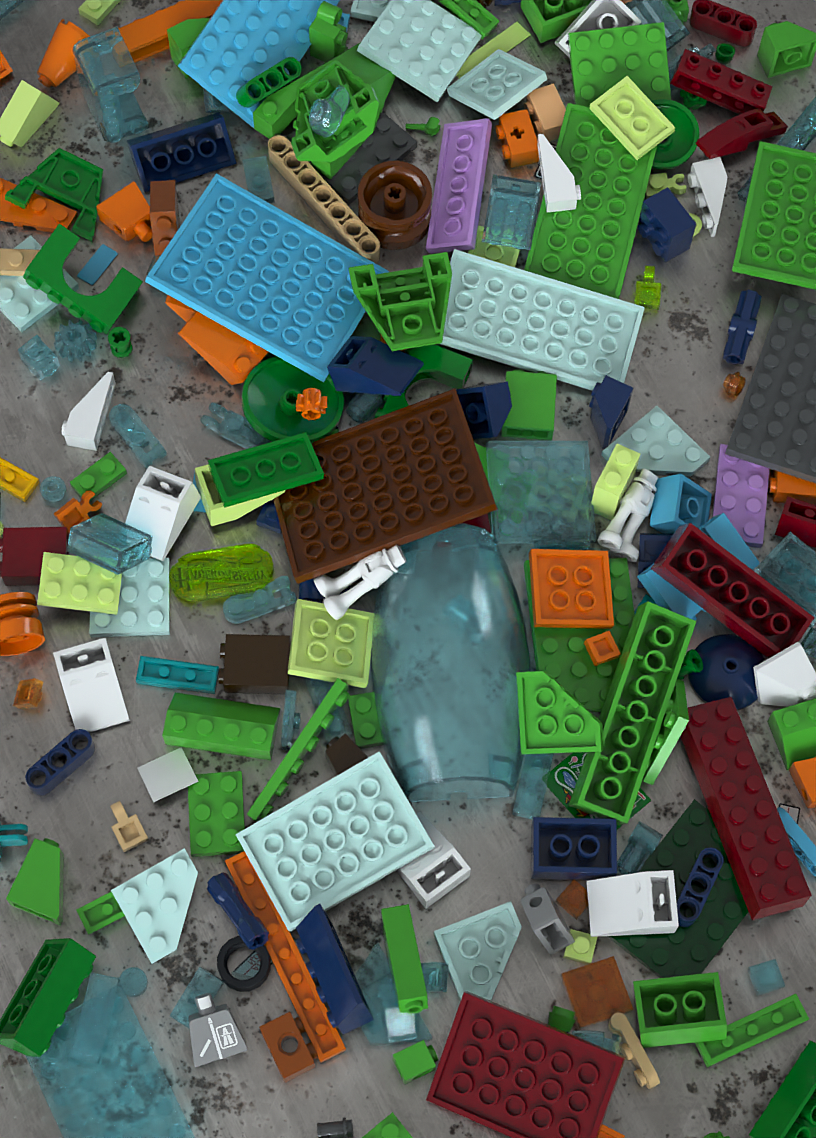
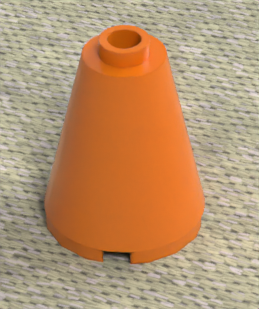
M62 19L57 25L37 70V74L40 76L38 80L48 88L51 86L57 87L100 50L98 44L92 45L89 42L91 37L70 21L65 24V19Z

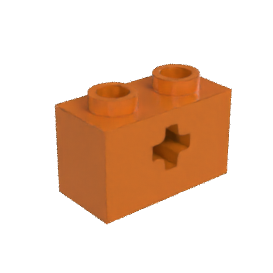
M525 109L501 115L499 117V124L495 126L498 140L502 139L504 160L508 159L510 168L538 163L537 138L528 110Z

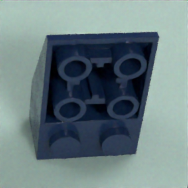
M350 336L327 368L336 391L401 396L424 364L423 361L400 350L391 351L387 344L375 338Z

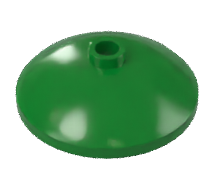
M668 99L653 100L651 102L674 125L675 131L665 139V143L657 145L652 168L671 169L685 163L697 148L696 142L700 135L699 125L693 113L683 104Z

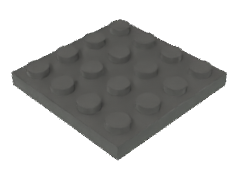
M382 111L373 133L332 179H329L320 172L318 173L341 199L350 205L358 198L359 183L369 169L382 162L401 161L417 148V141ZM296 129L286 136L290 142L295 137Z

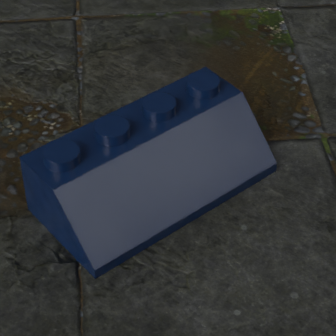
M219 112L127 140L144 192L150 191L151 181L175 180V182H180L237 164L224 117Z
M318 904L314 906L296 927L300 937L295 940L302 955L305 953L308 955L310 961L306 963L312 979L315 977L318 979L320 986L316 987L322 1003L327 1002L330 1011L326 1012L332 1027L338 1026L344 1035L373 1021L374 1018L334 925L322 905Z

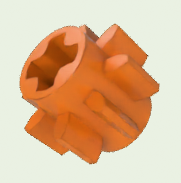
M307 388L303 390L302 394L297 395L296 412L302 411L303 418L316 420L321 417V414H326L327 396L321 397L319 389Z

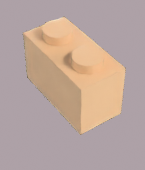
M553 83L533 90L527 95L526 102H524V110H528L529 116L533 120L532 125L536 136L544 134L549 142L559 138L566 111Z

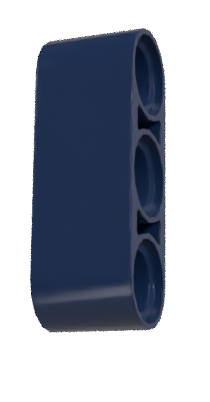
M83 729L74 730L28 769L25 778L34 794L43 796L50 793L94 754L95 744L90 733ZM78 741H88V744L85 748H75V745ZM57 759H67V762L64 766H54V763ZM46 776L43 784H33L36 777Z
M710 847L702 850L691 869L676 902L679 926L689 927L693 925L703 909L723 865V856L716 848ZM711 858L714 860L716 867L707 868L704 866L702 859ZM700 882L704 887V892H695L691 887V883ZM682 906L689 907L693 911V916L689 918L684 917L680 913L679 908Z

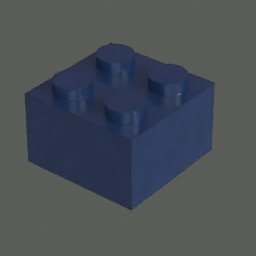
M667 187L644 200L638 230L642 237L647 238L652 244L656 255L661 256L665 262H668L690 249L696 222Z

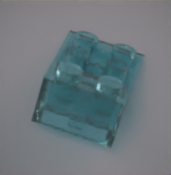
M493 174L482 242L531 250L541 182Z

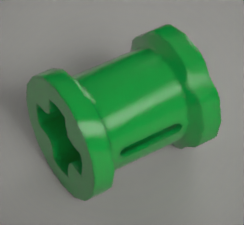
M123 327L113 328L108 334V342L112 354L117 358H124L132 353L133 346L130 341L129 331Z
M693 649L687 651L677 679L682 680L687 674L692 672L698 673L703 670V662L697 651Z

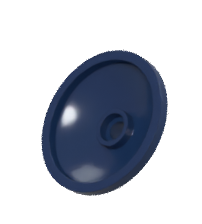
M731 634L712 636L696 647L695 651L698 652L703 662V670L698 673L692 672L688 674V679L694 693L701 701L708 703L732 697L736 709L741 710L758 700L753 667L765 661L761 652L740 636ZM726 664H733L735 666V669H728L726 667Z

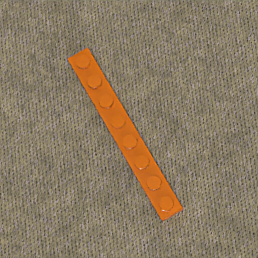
M245 851L225 860V864L241 897L253 914L261 920L269 931V940L264 945L320 1063L346 1051L336 1027H332L326 1012L328 1010L317 993L316 985L291 933L285 926Z

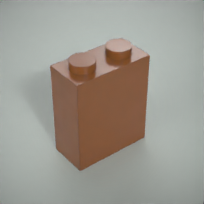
M175 180L150 182V219L155 256L163 253L180 228Z

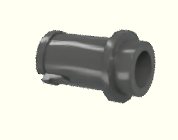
M343 1117V1121L317 1123L318 1138L354 1137L352 1119L346 1120V1117Z

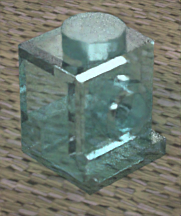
M38 335L18 349L21 361L40 381L46 376L53 375L60 366L57 356L45 345Z

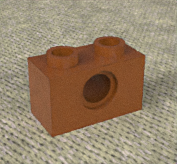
M288 1012L259 1027L285 1083L315 1068L313 1060L318 1057L311 1042L305 1044L301 1034L305 1032V1029L299 1017L293 1019L291 1012ZM288 1039H293L298 1043L297 1049L292 1053H287L282 1049L283 1043Z

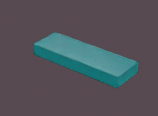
M140 656L136 683L215 694L219 666Z

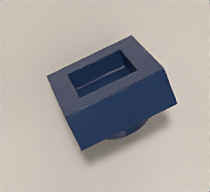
M270 500L263 505L256 522L261 527L281 534L282 530L274 501Z

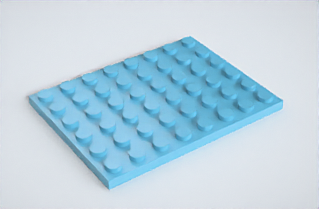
M216 173L147 275L145 282L324 383L329 375L327 366L350 336H352L366 312L353 292L348 268L373 264L375 274L388 273L389 271Z

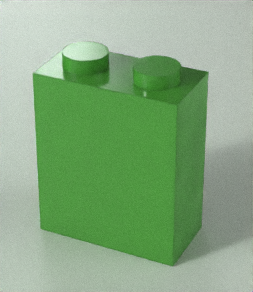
M523 370L506 371L505 382L508 381L512 408L502 426L501 437L552 440L557 375L545 372L528 373Z

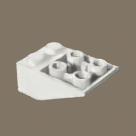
M149 466L136 487L119 543L164 561L201 499L193 482Z
M106 638L53 652L75 730L83 729L87 732H93L130 721Z
M418 812L416 815L435 848L396 871L424 908L427 909L469 878L471 868L453 845L421 812Z
M673 870L645 871L586 881L591 937L675 933L679 926Z

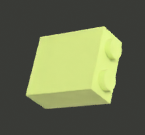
M618 443L616 444L595 485L589 511L612 521L620 508L621 498L635 477L640 453Z

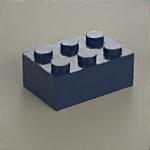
M533 817L531 825V879L595 880L617 875L616 819Z

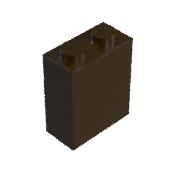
M226 634L225 643L220 644V659H224V668H219V684H223L224 692L289 695L290 674L287 673L291 646L290 636Z

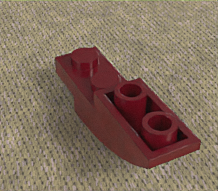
M758 108L742 113L718 125L699 138L696 145L709 159L745 151L750 142L785 134L788 125L774 111L764 113Z

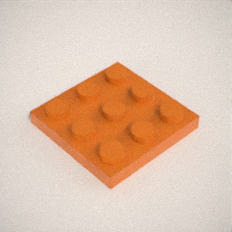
M531 549L529 551L534 627L612 629L614 626L608 551Z

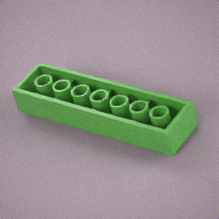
M649 601L638 606L598 719L602 722L604 751L587 752L568 806L600 819H616L617 825L628 824L697 621Z

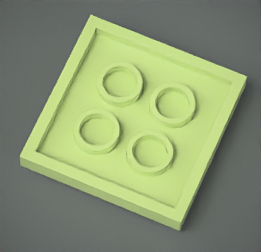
M297 599L287 674L334 683L339 678L347 683V685L366 688L369 680L375 613L348 608L344 616L335 620L328 613L323 603Z

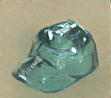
M338 85L329 98L317 99L313 102L309 111L308 122L316 134L327 138L338 129L350 101L349 93L345 87Z

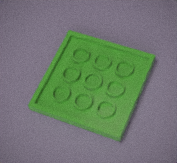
M664 22L568 33L574 102L576 105L590 108L592 102L626 76L636 84L650 101L658 99L671 100Z

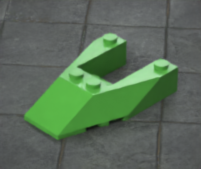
M360 43L269 95L253 112L254 129L268 139L275 135H280L298 114L295 111L297 88L336 59L353 74L359 76L365 83L373 87L379 101L374 125L375 130L380 113L383 111L385 100L391 91L396 76L391 71L359 53L357 48ZM365 141L358 143L344 156L339 157L334 162L311 161V165L315 170L332 179Z

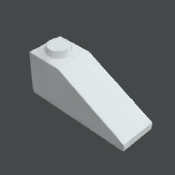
M538 134L537 148L546 212L576 209L577 200H581L580 185H575L573 174L544 134Z
M107 372L72 409L68 421L64 420L62 435H64L68 446L97 451L116 385L113 372Z

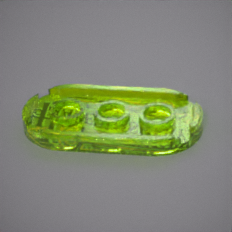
M255 544L235 545L183 555L178 559L175 566L173 565L170 569L169 581L173 592L181 599L186 601H203L252 593L264 588L272 579L274 565L271 555L261 549L260 546Z

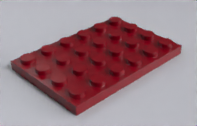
M465 991L426 1100L512 1138H598L626 1057Z

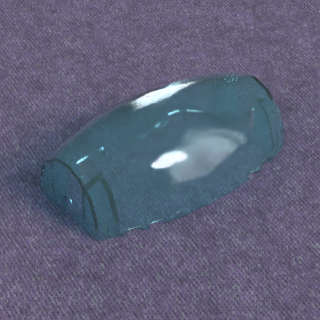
M460 523L401 545L400 548L407 562L399 566V571L397 573L393 572V575L380 585L375 603L371 648V678L375 707L383 740V748L388 758L391 772L403 793L411 802L450 800L451 794L457 792L467 793V799L513 797L524 754H521L516 672L530 671V655L519 597L508 565L495 538L484 528Z

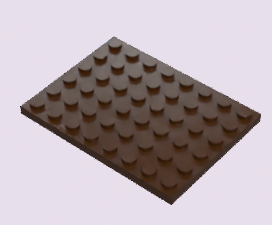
M455 388L311 443L324 472V479L287 489L285 493L273 499L293 576L297 584L358 562L375 552H382L384 548L388 550L396 544L398 546L404 545L497 510Z

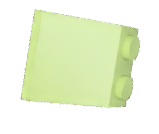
M208 465L195 468L196 486L211 526L236 520L285 493L284 490L224 508Z

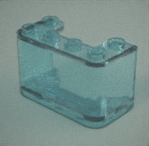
M118 27L78 41L73 47V55L82 94L104 141L115 143L122 138L133 134H140L144 130L149 129L148 121L133 94V91L140 84V75Z

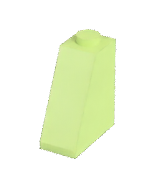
M22 80L0 118V141L10 147L13 144L23 147L58 107L59 102Z

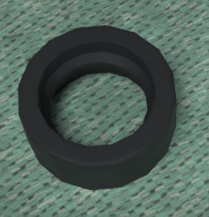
M236 936L229 939L221 947L217 956V969L222 981L229 988L239 992L252 991L259 988L267 980L271 970V959L265 945L254 949L260 958L258 973L248 980L234 978L227 967L228 958L234 950L247 947L241 937Z

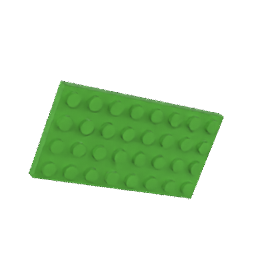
M568 103L555 151L573 174L575 185H580L581 200H577L576 209L546 212L543 195L524 270L619 299L657 146L636 160L589 107Z

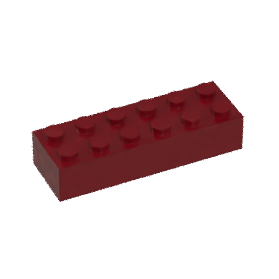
M687 523L677 528L651 567V570L767 658L799 642L815 618L692 523Z

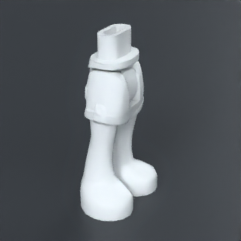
M642 469L639 477H634L630 487L621 498L618 512L606 530L601 532L597 540L599 545L610 549L609 552L619 558H627L629 562H637L639 558V551L632 545V541L641 523L650 514L655 497L653 493L657 491L655 484L658 477L647 469ZM631 513L628 522L626 523L624 529L622 530L625 521L627 520L629 514Z
M396 544L388 550L384 548L382 552L378 551L363 558L339 577L331 578L323 574L315 577L314 583L319 592L325 597L323 603L326 610L335 620H338L344 616L349 606L371 589L380 587L381 584L393 575V572L397 573L399 571L398 567L407 562L400 546ZM361 577L363 578V580L359 582L357 585H355L348 591L344 592L343 594H340L344 589L349 587L355 581H357Z

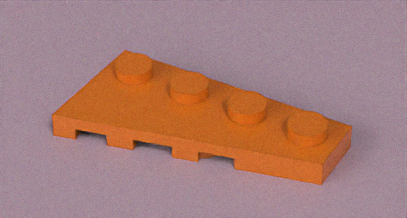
M0 178V221L10 222L18 227H23L24 225L31 226L39 231L53 233L58 224L71 230L78 219L77 211L36 193L33 194L25 209L5 200V194L17 185Z

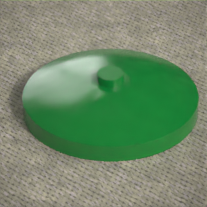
M277 356L269 358L253 368L245 380L241 397L242 409L249 424L260 435L272 442L307 432L311 443L325 438L336 429L344 407L343 392L336 391L330 374L323 383ZM307 388L319 389L321 397L327 396L326 414H321L319 419L307 420L302 417V411L296 412L297 395L302 394L303 390Z

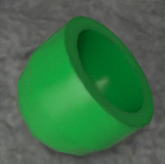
M727 43L719 44L716 48L715 59L720 64L726 65L730 63L734 58L735 48Z

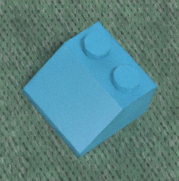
M681 473L658 478L655 484L657 491L654 493L655 497L650 516L651 527L662 534H674L679 526L692 523L697 528H700L709 520L712 496L710 492Z

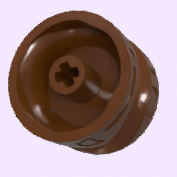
M403 161L382 162L369 169L363 175L358 187V217L378 238L380 248L387 250L407 249L416 245L426 236L431 219L432 188L429 179L423 171L415 165Z

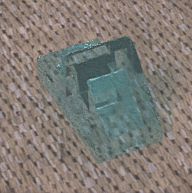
M393 982L380 984L389 1043L417 1038L414 1014L399 1013Z

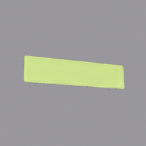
M518 22L514 23L472 53L456 76L460 79L498 49L507 53L531 34Z

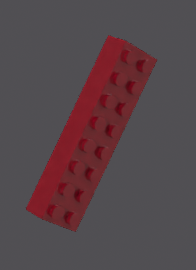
M732 697L688 707L689 721L680 737L751 919L756 920L803 907L812 896Z

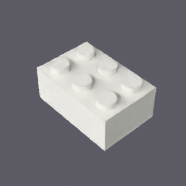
M592 0L554 44L570 58L568 33L639 25L642 21L621 0Z

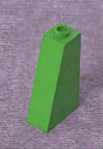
M409 904L381 909L383 938L399 1013H419L423 1009H428V998Z

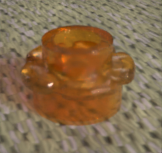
M740 372L729 374L723 383L727 395L733 394L738 396L744 388L745 377L740 376Z

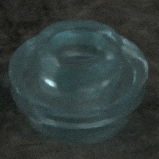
M48 477L41 483L40 492L47 501L56 502L64 497L66 485L59 477ZM50 486H57L54 491L48 490Z

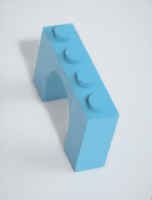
M724 513L712 517L698 528L753 570L760 564ZM653 564L637 576L658 606L694 621L697 620L695 616L701 610L706 612L698 604L651 570Z

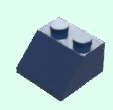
M607 375L602 383H596L591 394L593 397L589 404V407L592 408L590 419L602 449L607 448L611 444L628 412L634 389Z
M508 381L456 389L473 439L497 437L512 408Z

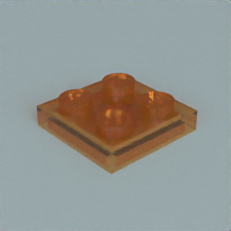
M614 956L561 973L560 976L573 1012H575L579 1029L611 1019L615 1013L626 1014L633 1011V1006Z

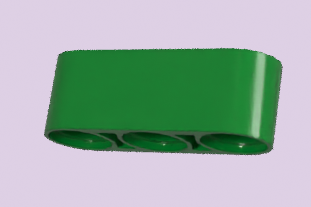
M288 57L254 77L237 90L236 99L238 103L246 108L252 107L286 86L301 74L300 62L294 57ZM284 68L289 71V74L285 72ZM266 79L271 82L272 86L267 83ZM248 90L253 93L254 98L249 95Z

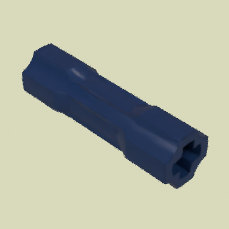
M222 872L213 876L207 882V890L233 922L241 939L251 950L263 946L269 940V931L261 920L253 914L227 873Z

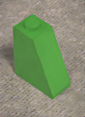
M35 838L6 900L16 908L61 926L63 922L64 854L58 848L59 844L48 838H44L43 841Z

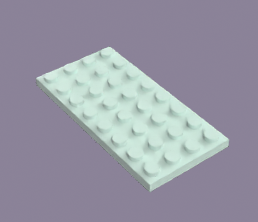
M454 249L450 261L452 280L443 341L440 344L533 373L545 372L555 374L559 381L592 391L596 383H602L606 375L624 383L645 307Z

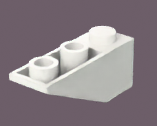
M721 157L692 163L691 171L688 173L689 186L694 188L696 193V206L702 210L703 225L705 229H709L711 237H714L716 234L728 178Z

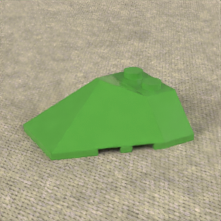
M336 59L297 88L295 111L298 114L297 120L293 122L296 134L292 138L291 144L298 161L334 162L339 157L344 156L358 143L365 141L373 133L379 105L375 91L371 85L365 83L359 76L353 74Z
M447 252L424 255L422 267L381 274H375L373 264L348 268L354 294L391 351L442 343L452 280V269Z

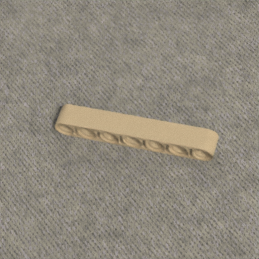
M275 135L271 137L268 141L269 161L347 248L377 264L380 259V242L378 238L308 161H298L291 142L285 136Z

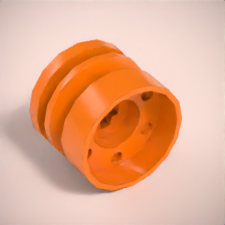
M10 592L0 595V656L27 653L37 649L44 643L45 636L42 623L37 619L40 614L36 607L35 595L29 592Z

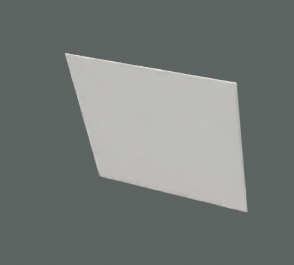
M182 747L137 767L153 802L199 782Z

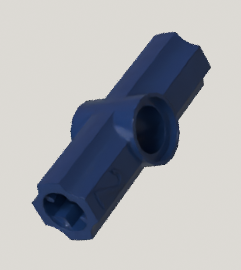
M749 289L741 291L735 314L733 313L727 333L729 337L723 353V359L729 364L737 365L744 363L749 342L752 341L755 332L756 316L762 298L756 291Z

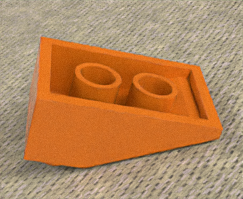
M198 311L193 314L178 332L231 385L243 383L253 368L268 353L267 350Z

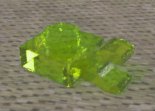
M645 266L643 281H636L634 304L643 306L646 309L659 310L661 283L654 282L655 266Z

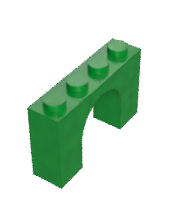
M58 224L25 270L23 278L26 279V283L30 287L45 292L52 302L56 304L61 303L67 307L70 314L74 317L83 318L93 330L107 335L137 293L143 281L122 267L108 288L100 294L86 296L72 290L64 279L63 265L76 248L80 237L61 224Z
M435 344L407 349L406 354L423 361L424 365L401 396L385 395L384 400L386 403L383 408H378L375 418L409 406L405 395L416 383L430 380L455 389L464 388L472 372L473 359Z

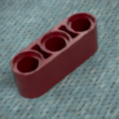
M695 0L692 5L689 22L693 28L742 47L749 46L753 42L757 21L752 16L711 0Z

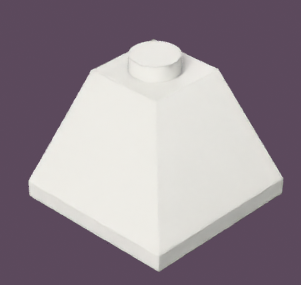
M799 642L753 667L757 697L760 704L789 707L816 698V672Z

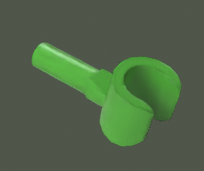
M430 117L427 124L406 123L405 128L408 130L425 131L426 134L435 136L441 126L438 125L440 122L438 118Z

